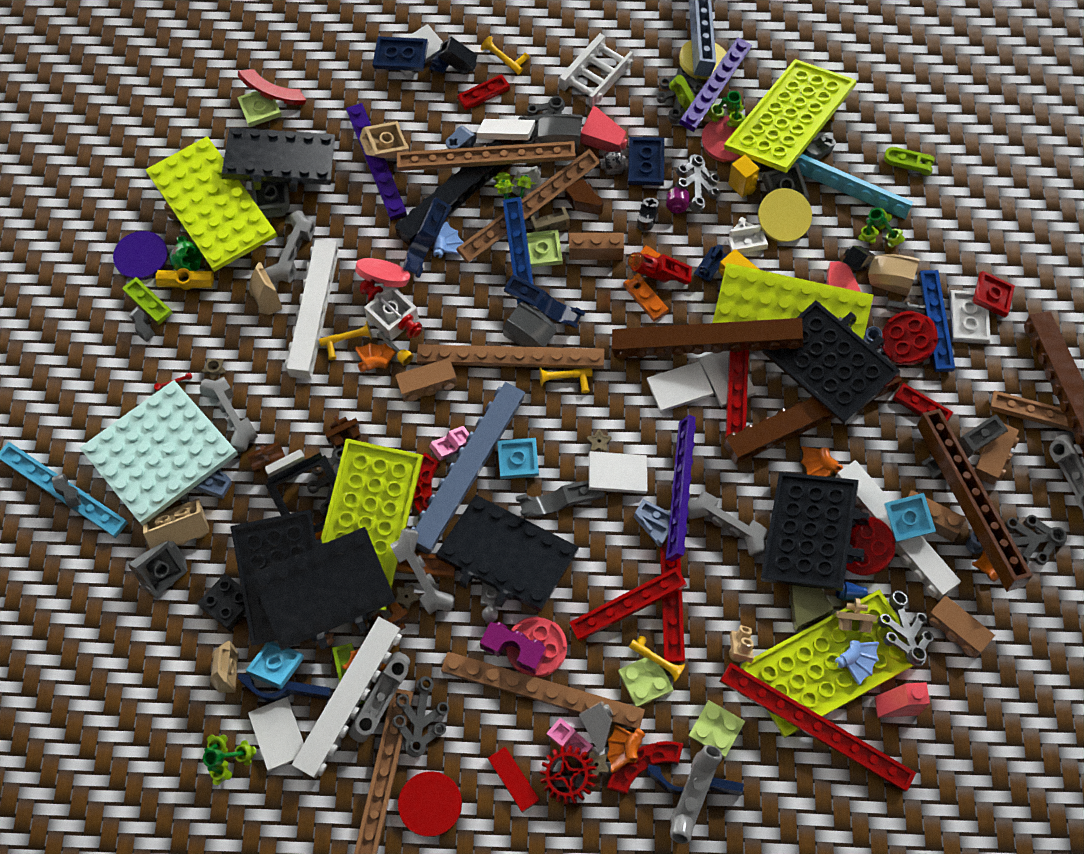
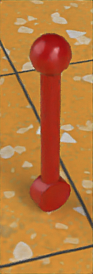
M186 373L185 376L174 380L176 383L185 379L191 380L192 374ZM173 380L162 384L156 383L154 388L156 391H159Z

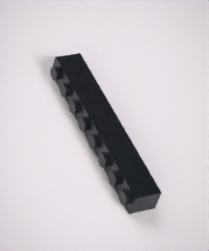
M495 139L492 143H488L486 147L504 146V144ZM508 164L461 167L442 186H438L434 193L424 198L419 206L413 208L405 218L397 222L395 225L396 235L410 246L420 230L435 197L451 206L448 217Z

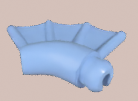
M448 222L443 224L437 239L434 241L433 255L435 257L439 255V258H441L444 253L460 255L456 249L464 242L458 237V230L451 228Z
M851 640L849 649L835 659V663H838L837 667H847L856 683L861 685L864 678L873 675V666L879 661L877 656L879 642L860 643L859 641Z

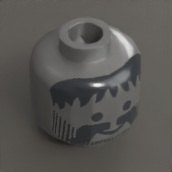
M620 151L606 152L604 159H600L601 169H604L607 175L622 174L623 169H626V158Z

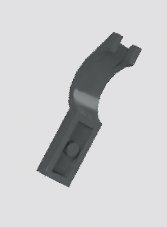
M997 414L963 435L958 442L969 459L975 452L1008 432V429ZM929 457L921 462L923 466H927L931 471L932 479L943 475L934 457Z
M589 480L561 486L556 491L539 497H531L527 494L516 496V501L520 502L521 516H543L560 511L567 506L602 499L605 493L600 490H589Z

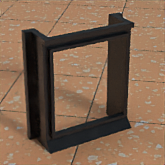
M320 452L267 478L269 483L266 484V487L280 515L290 513L276 486L321 464L334 488L336 474L326 455L322 456ZM325 520L314 525L315 534L323 530Z

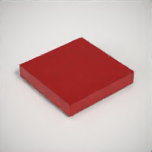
M981 271L978 276L972 303L1005 318L1009 315L1015 285L985 271Z

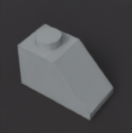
M603 701L579 714L599 753L605 748L613 720L611 716L614 715L608 704L605 705Z

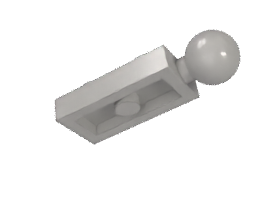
M482 582L481 606H487L482 612V617L486 622H494L498 618V611L495 607L499 606L494 604L495 598L499 596V592Z

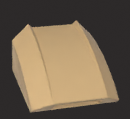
M398 121L368 126L362 129L359 139L366 155L394 159L397 158V152H409L408 144L405 142Z
M895 254L876 255L868 272L870 284L874 287L908 296L920 259Z
M258 262L250 279L249 292L254 297L259 307V312L270 315L283 308L274 285L261 262Z
M231 641L224 642L212 653L213 661L210 683L219 693H235L239 652Z

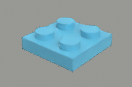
M536 438L497 441L500 479L539 476Z
M924 493L884 503L895 543L936 532Z
M276 642L266 643L247 667L246 673L255 679L282 689L301 664L304 656L302 653L290 648L282 651Z

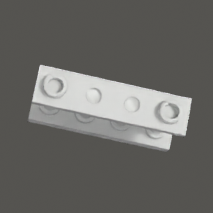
M599 33L559 77V88L563 91L569 86L577 88L590 96L589 106L592 108L602 100L603 95L621 75L632 67L633 52L630 51L625 57L606 47L605 36ZM599 53H604L619 62V64L613 68L596 57ZM589 64H594L609 73V75L602 79L587 70L586 67ZM579 75H584L599 84V86L593 91L578 82L576 78Z

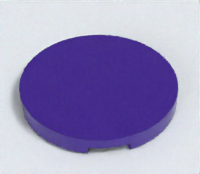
M138 231L125 236L118 242L113 252V262L118 272L127 278L134 279L137 277L140 281L156 276L157 270H161L169 258L168 248L164 240L159 235L149 231Z

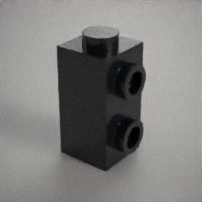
M451 36L441 43L437 57L465 75L475 69L478 55Z
M862 246L848 247L845 251L843 262L856 271H866L876 255Z

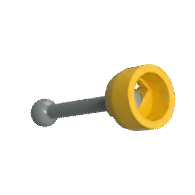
M382 331L377 333L378 338L383 339L398 353L397 359L403 366L408 365L412 361L414 355L406 349L399 350L384 336Z

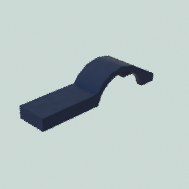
M436 197L432 200L420 230L412 240L407 251L403 266L404 271L409 270L416 274L415 277L420 278L423 271L424 258L440 233L451 208L449 204Z
M512 274L504 288L505 293L538 309L552 320L576 329L579 326L577 323L580 317L586 314L585 311L577 307H570L557 301L545 290Z
M238 675V680L247 689L266 702H275L290 695L330 700L333 694L330 687L288 681L285 687L278 692L263 693L255 688L254 680L251 679L250 675Z
M648 765L647 775L665 791L674 795H682L684 787L672 785L666 781L660 767ZM713 777L708 790L741 796L744 783Z

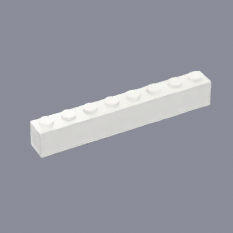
M315 240L314 247L311 246V261L307 263L306 268L308 274L307 278L303 280L304 292L300 294L299 299L301 306L300 310L297 309L296 311L297 324L292 329L293 342L289 343L290 355L289 359L287 358L285 361V369L290 377L312 379L319 348V338H321L339 254L337 242Z
M856 460L840 470L836 478L859 480L856 506L861 512L869 513L871 517L882 520L891 530L884 503L891 500ZM922 536L896 542L895 551L900 556L901 562L913 571L914 577L919 582H922L927 587V592L938 601L960 584L961 580Z
M378 616L293 761L292 765L315 779L318 775L322 776L327 768L325 762L329 756L333 757L338 749L336 743L340 737L344 738L348 732L349 727L347 724L350 719L354 720L360 710L358 705L361 700L365 701L371 691L368 688L372 681L375 683L381 674L379 669L382 664H387L392 655L390 650L393 645L397 646L402 638L399 627Z

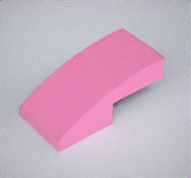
M464 426L449 431L447 436L432 441L429 447L439 461L459 452L461 447L465 448L468 443L466 439L469 432Z
M561 718L546 733L559 747L564 746L566 752L569 745L573 746V752L577 747L581 748L580 755L585 751L589 754L593 749V745L581 737L574 728ZM572 757L579 764H581V762L577 758Z

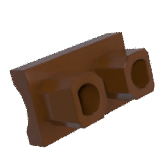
M335 415L333 416L335 422L329 424L331 430L325 432L328 443L331 442L334 448L344 446L345 443L342 437L347 434L352 440L361 438L359 423L356 418L348 421L344 417L339 420L338 416Z
M279 441L266 447L262 445L260 446L261 449L247 454L254 473L265 470L266 466L285 457Z
M395 602L388 607L392 616L386 619V621L403 630L406 626L402 622L409 619L408 612ZM381 612L371 617L373 625L376 622L378 616L384 619Z

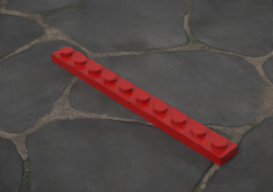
M730 662L719 682L902 791H908L916 775L915 771Z

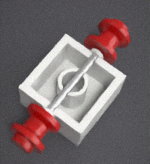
M373 279L371 282L367 280L362 281L359 291L362 295L368 294L367 299L370 301L364 307L366 317L388 339L392 341L404 330L407 331L406 336L408 338H416L420 335L422 324L420 322L414 323L419 318L417 307L395 287H388L383 291L381 286L375 287Z

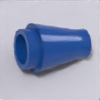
M846 581L844 582L843 592L836 591V597L842 601L855 600V598L862 599L868 595L867 587Z

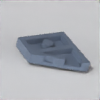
M218 469L193 489L224 499L232 482L226 474L221 472V469Z
M643 499L635 511L634 518L655 543L662 547L668 537L670 512Z

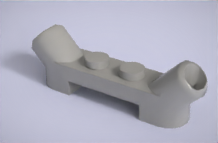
M294 211L289 216L293 231L287 237L285 249L281 250L279 262L265 268L272 284L279 281L292 282L297 272L294 260L303 240L311 241L316 226L315 221L306 219L302 211Z
M225 377L216 381L204 379L200 384L201 395L218 399L220 402L217 404L221 412H226L228 415L226 420L230 428L235 427L230 444L237 452L247 451L249 442L257 438L258 435L248 417L240 421L228 400L234 397V394Z
M1060 435L1051 443L1049 448L1050 455L1054 462L1059 464L1076 495L1074 498L1078 506L1084 510V464L1074 448L1073 439L1068 435Z
M701 492L696 500L688 501L689 519L707 517L714 525L727 529L732 536L745 540L750 556L759 557L765 553L764 540L769 532L764 526L754 520L749 526L718 508L719 499L707 492Z
M408 528L402 529L399 540L391 543L390 546L399 563L407 559L425 591L420 596L423 606L428 614H432L437 610L451 611L454 596L435 590L433 585L436 583L430 573L426 574L423 568L426 566L421 556L417 557L414 552L419 537L418 532Z
M395 652L391 655L360 712L349 727L348 733L355 741L365 742L379 724L380 718L407 675L410 659L405 654Z
M705 745L695 755L691 764L692 769L677 808H674L670 820V838L677 843L686 844L692 838L696 820L717 766L723 757L722 752L715 746Z

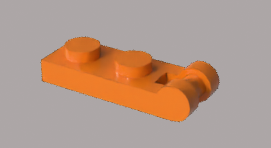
M637 273L633 276V279L623 282L625 289L653 322L669 312V308L644 281L641 274ZM638 285L640 288L635 289L634 286Z

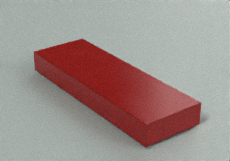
M501 74L458 94L457 99L466 111L510 90V85Z
M905 383L901 385L892 399L919 416H922L925 412L941 409L948 422L953 414L951 410Z
M506 746L488 757L492 767L522 813L540 801Z

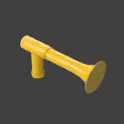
M492 36L487 37L481 45V51H491L519 75L523 71L520 65L530 58L529 55L523 53L514 62L493 44Z
M366 321V324L357 330L319 338L320 346H327L328 360H335L337 358L333 343L359 336H367L372 340L369 323Z
M539 367L541 386L546 381L552 379L580 377L581 392H590L587 377L592 376V368L547 372Z
M644 636L638 637L637 641L634 639L631 641L630 649L670 672L674 679L673 682L679 678L685 664L674 665L645 647L646 638Z

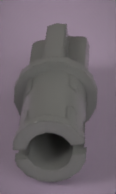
M888 301L886 309L888 312L915 311L924 315L925 310L923 309H925V305L910 304L908 301H905V303Z

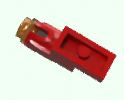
M633 252L628 258V266L643 276L663 283L671 279L685 285L691 283L692 266L665 254L655 258L648 254Z

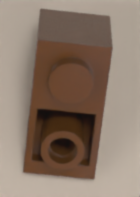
M581 179L565 188V198L575 211L597 215L602 214L603 200L594 193L590 183L587 184L584 179Z

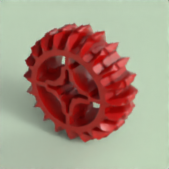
M572 745L568 746L567 752L564 746H560V754L556 749H553L552 753L555 757L552 758L550 755H547L546 758L550 761L549 764L542 762V766L547 769L546 771H540L541 775H546V778L541 779L540 782L542 784L548 783L543 790L545 792L552 790L549 793L550 798L555 797L557 794L556 802L558 803L562 801L563 797L564 804H569L570 798L573 804H576L577 796L582 801L585 800L583 792L590 795L591 791L587 787L596 786V784L590 782L591 778L597 779V775L591 774V771L597 770V767H589L594 761L593 758L585 760L588 753L585 751L580 755L581 748L579 747L573 752ZM568 757L577 758L582 763L583 768H572ZM562 759L561 770L553 775L555 765ZM566 770L575 772L570 780L561 777L564 776ZM585 774L582 785L575 790L576 779ZM564 781L569 789V793L560 791L554 782Z

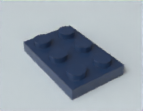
M378 36L372 64L373 69L424 71L429 44L428 39Z
M629 137L628 185L664 186L665 138Z

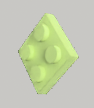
M258 91L237 97L249 127L282 116L276 100L267 99L261 96Z
M558 230L527 233L531 268L563 264Z
M643 658L618 670L636 707H641L674 690L663 667L648 658Z
M708 700L688 738L702 746H715L722 752L725 759L745 721Z

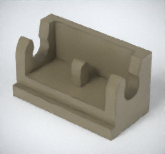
M564 206L561 207L560 212L536 219L534 215L530 216L533 232L561 231L570 228V217Z

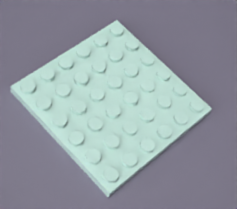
M175 380L80 447L81 451L142 526L238 455L233 446Z

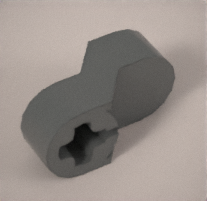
M828 135L820 136L813 143L809 144L802 154L819 161L824 155L832 152L836 141Z
M136 307L128 315L135 322L136 333L144 341L148 342L155 333L148 326L149 320L145 313Z
M65 474L52 477L56 493L65 497L68 508L81 505L78 490L69 485Z

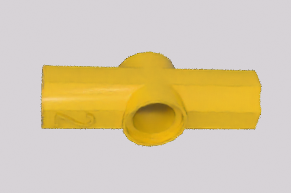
M185 268L177 271L157 270L155 278L157 287H181L184 290H190L191 288H213L214 273L212 271H189ZM184 277H189L187 281H181Z

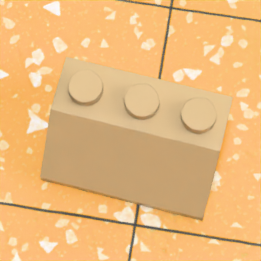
M199 498L163 511L143 525V534L150 549L166 541H174L177 546L186 544L188 540L193 538L199 539L209 533V525Z

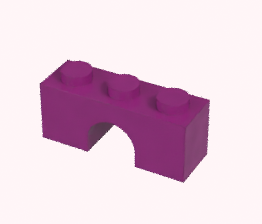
M490 622L480 641V649L497 657L500 656L504 648L509 646L516 647L520 651L517 666L535 675L546 655V647L541 641L533 639V641L525 638V634L519 631L512 632L507 629L506 625L500 622H496V624Z

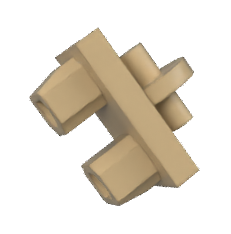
M855 598L854 604H846V609L853 610V613L836 611V617L839 618V629L851 630L853 619L859 620L858 631L871 633L873 622H876L877 619L876 615L860 613V611H867L868 605L861 604L860 598Z
M740 625L738 631L731 630L729 656L733 661L741 662L746 660L752 663L754 659V644L751 640V628Z

